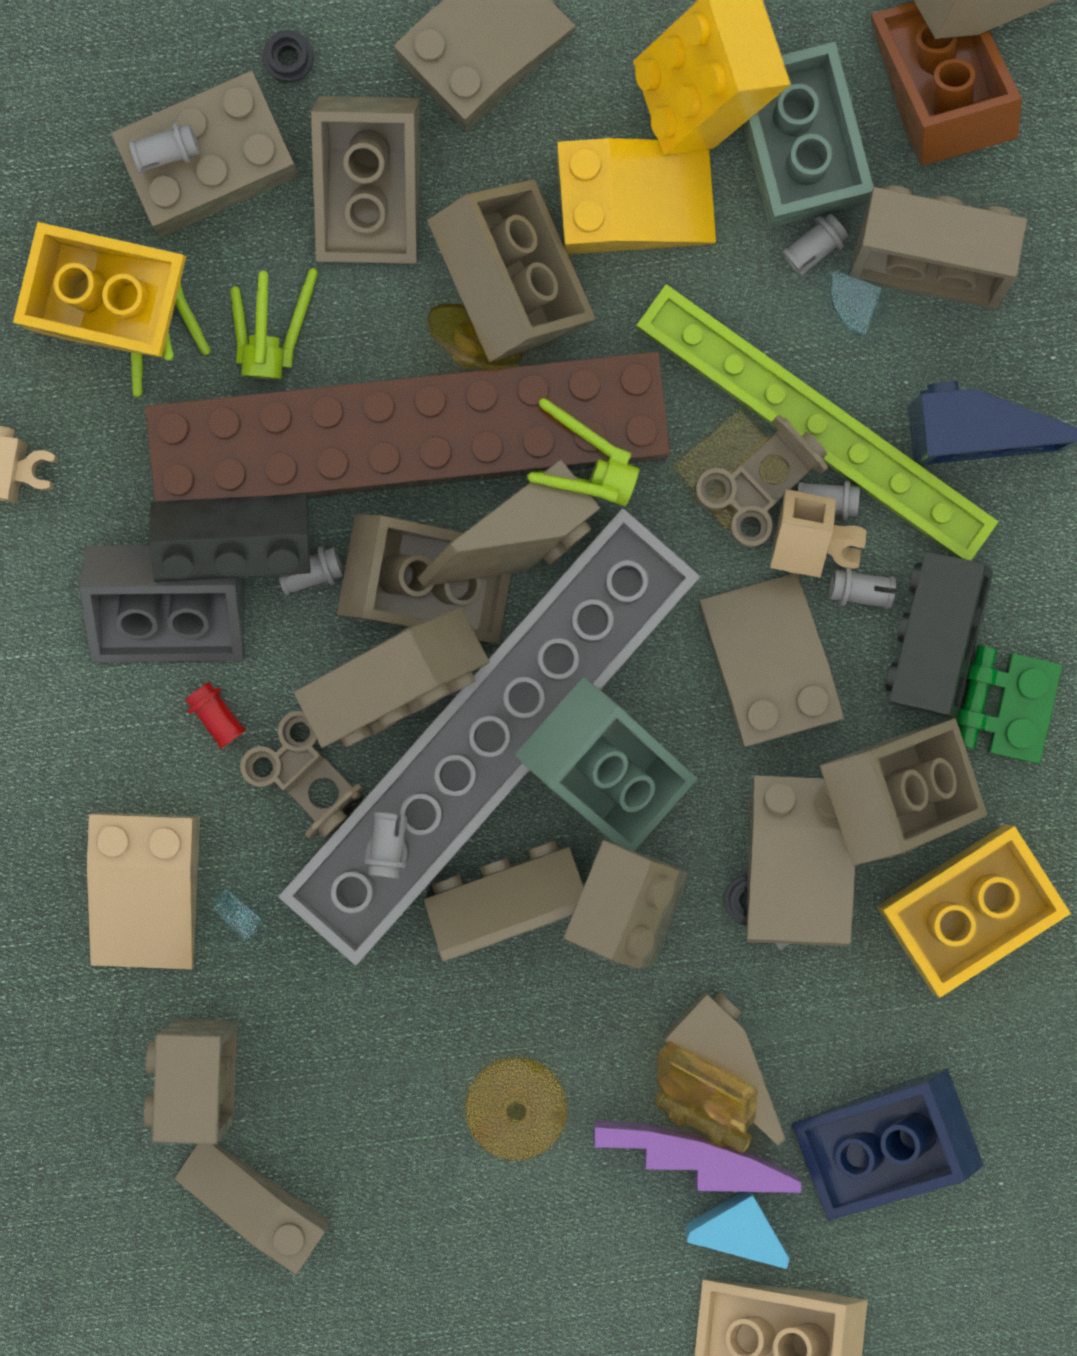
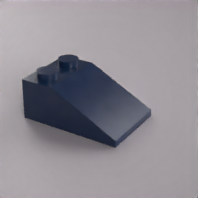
M956 381L927 385L928 390L921 391L920 396L908 405L913 461L920 466L1066 451L1077 445V427L974 388L959 390V382Z
M948 1068L901 1082L792 1124L828 1221L964 1182L984 1166Z

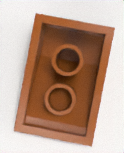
M915 2L871 14V23L900 117L921 166L1018 138L1022 98L989 30L979 35L935 39Z

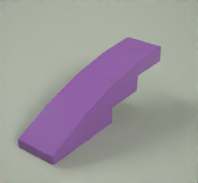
M594 1120L595 1148L644 1149L645 1167L650 1170H695L697 1191L801 1193V1181L797 1174L750 1151L699 1134L650 1124Z

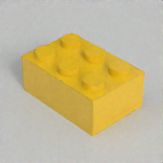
M698 0L633 61L636 82L643 91L651 116V128L659 140L663 156L715 148L791 85L763 0Z
M1003 824L876 906L929 990L939 998L1071 914L1016 827L1008 824Z

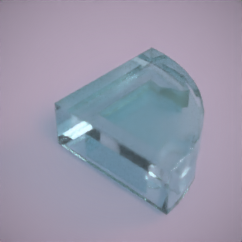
M834 271L830 281V297L835 312L849 331L864 338L882 288Z
M223 891L212 904L220 917L245 940L249 939L262 925V919L229 891Z

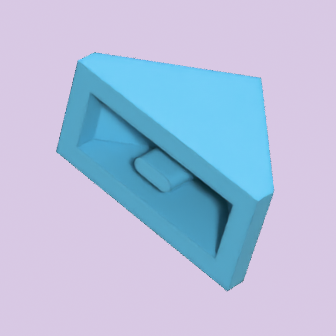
M740 1192L686 1224L684 1234L687 1243L784 1269L788 1267L790 1259L752 1192Z

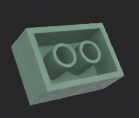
M836 41L781 55L791 85L743 124L769 228L865 204L868 202L874 188Z
M584 676L514 755L616 845L632 851L639 847L698 779L620 706Z

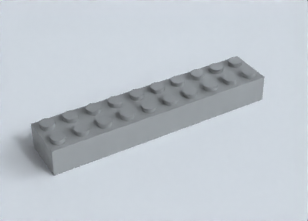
M622 508L488 659L490 663L481 667L474 675L476 682L466 686L456 695L278 897L356 966L530 770L514 756L515 753L584 676L601 690L701 576ZM374 812L408 816L401 863H405L406 868L400 869L399 879L368 875L369 865L364 864L365 859H370L375 823Z

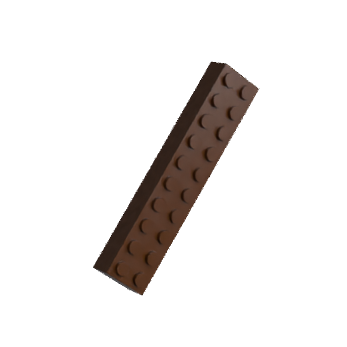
M659 352L145 406L155 502L307 494V498L522 476L528 475L531 472L537 473L539 470H548L560 460L564 462L569 470L594 468L598 459L608 461L609 456L539 406V400L542 398L563 409L613 446L631 452L628 464L664 461L668 459L670 450Z

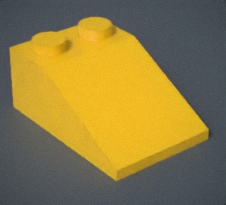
M604 138L557 142L563 243L568 255L716 244L709 149L663 156L659 140Z
M37 222L13 323L38 334L162 358L186 256Z

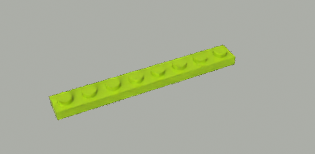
M667 284L636 325V329L773 427L775 426L772 421L777 415H780L782 418H786L801 436L805 432L811 434L826 450L827 455L823 460L830 468L857 487H860L865 493L956 558L971 561L999 521Z

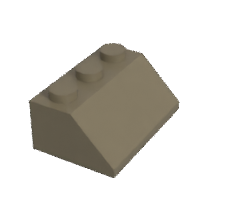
M888 185L883 188H873L866 204L848 279L997 310L1017 278L1027 218L1014 216L1011 210L998 206H989L984 209L965 206L961 200L950 196H936L931 199L912 195L911 190L902 186Z
M552 840L528 849L527 851L530 856L528 860L511 865L509 858L505 857L480 866L479 869L482 876L463 883L460 874L431 884L434 893L426 896L424 902L442 961L453 959L572 916L584 885L570 846L567 845L559 848L557 841Z

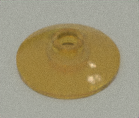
M440 304L433 307L427 316L426 326L430 335L442 348L450 353L451 358L464 367L505 370L508 367L517 366L523 356V353L489 362L464 305Z
M506 1058L487 1066L472 1082L466 1098V1120L475 1140L489 1153L508 1160L529 1159L546 1151L560 1136L567 1117L566 1096L557 1077L544 1065L527 1058ZM513 1102L523 1104L526 1109L525 1116L520 1120L510 1119L506 1113V1108L509 1104Z

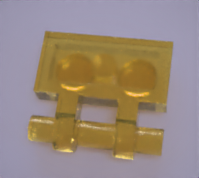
M669 1041L658 1054L657 1085L662 1087V1089L657 1094L654 1105L668 1112L669 1119L684 1127L689 1124L708 1135V1141L721 1148L729 1146L743 1154L749 1147L752 1135L746 1133V1131L756 1119L758 1089Z

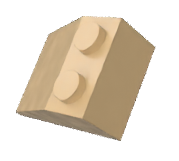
M102 812L89 814L87 886L90 962L92 966L194 969L200 816Z
M703 1279L695 1356H862L868 1300L819 1291Z

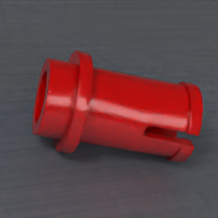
M208 682L184 700L190 706L187 710L189 715L193 712L196 714L218 743L217 746L222 749L245 732L246 728L239 723L220 697L219 693L222 689L220 687L215 689Z

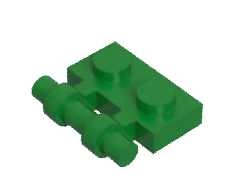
M978 645L974 663L970 665L967 680H969L964 707L960 709L958 719H956L965 747L975 749L979 730L991 732L987 753L1040 764L1063 665L1011 653L1006 672L993 669L997 649ZM989 685L1002 688L995 717L983 714Z

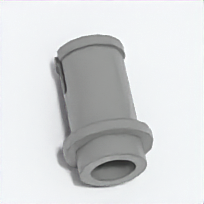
M175 122L171 130L137 141H129L130 150L140 174L184 159L185 163L192 162L191 156L200 154L190 123L181 126L179 122Z
M831 213L825 218L821 216L815 218L816 225L788 248L781 251L786 261L801 277L836 248L840 251L844 248L842 242L849 235L842 224Z
M845 481L844 486L799 482L798 492L836 499L835 516H842V521L847 522V517H858L860 487L850 486V481Z
M324 546L318 547V553L310 555L311 573L281 575L282 578L279 579V583L284 594L288 596L294 592L327 581L330 585H335L336 579L344 576L342 562L336 548L333 547L326 550Z
M845 567L842 570L834 569L829 581L828 597L830 600H837L839 606H845L847 602L890 609L895 594L886 592H890V589H896V579L891 576L883 577L852 572L851 568Z
M374 812L375 823L370 859H365L364 864L369 865L368 875L399 879L400 869L406 868V864L401 863L408 816Z

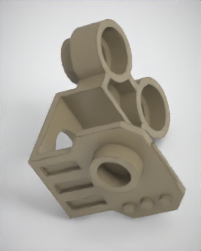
M777 415L772 421L777 429L776 434L732 474L722 468L708 469L701 474L695 485V496L704 508L718 511L730 505L736 512L730 522V532L733 539L743 547L753 548L760 546L770 537L773 523L767 511L784 496L786 489L790 490L813 468L820 474L829 468L823 460L827 455L823 446L808 432L801 436L790 425L789 421L780 415ZM771 455L782 457L789 467L787 479L778 485L766 483L759 474L761 461ZM717 481L723 485L724 496L721 499L714 500L707 496L705 489L709 482ZM752 518L758 522L759 533L756 536L748 537L743 534L741 523L744 519Z
M293 711L285 715L278 725V738L283 746L278 751L265 746L251 748L242 757L240 764L241 774L253 786L269 788L277 784L283 791L288 792L315 821L305 835L313 839L321 834L326 839L348 819L346 814L363 799L361 794L365 788L360 784L352 787L324 755L319 753L315 748L319 742L304 712ZM298 724H307L310 729L308 739L304 742H296L292 734L293 729ZM263 758H268L273 765V770L267 777H260L256 773V764ZM318 779H330L338 787V799L329 808H318L310 800V787Z

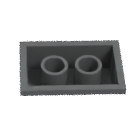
M149 545L85 547L79 590L91 662L244 661L243 577L154 582Z

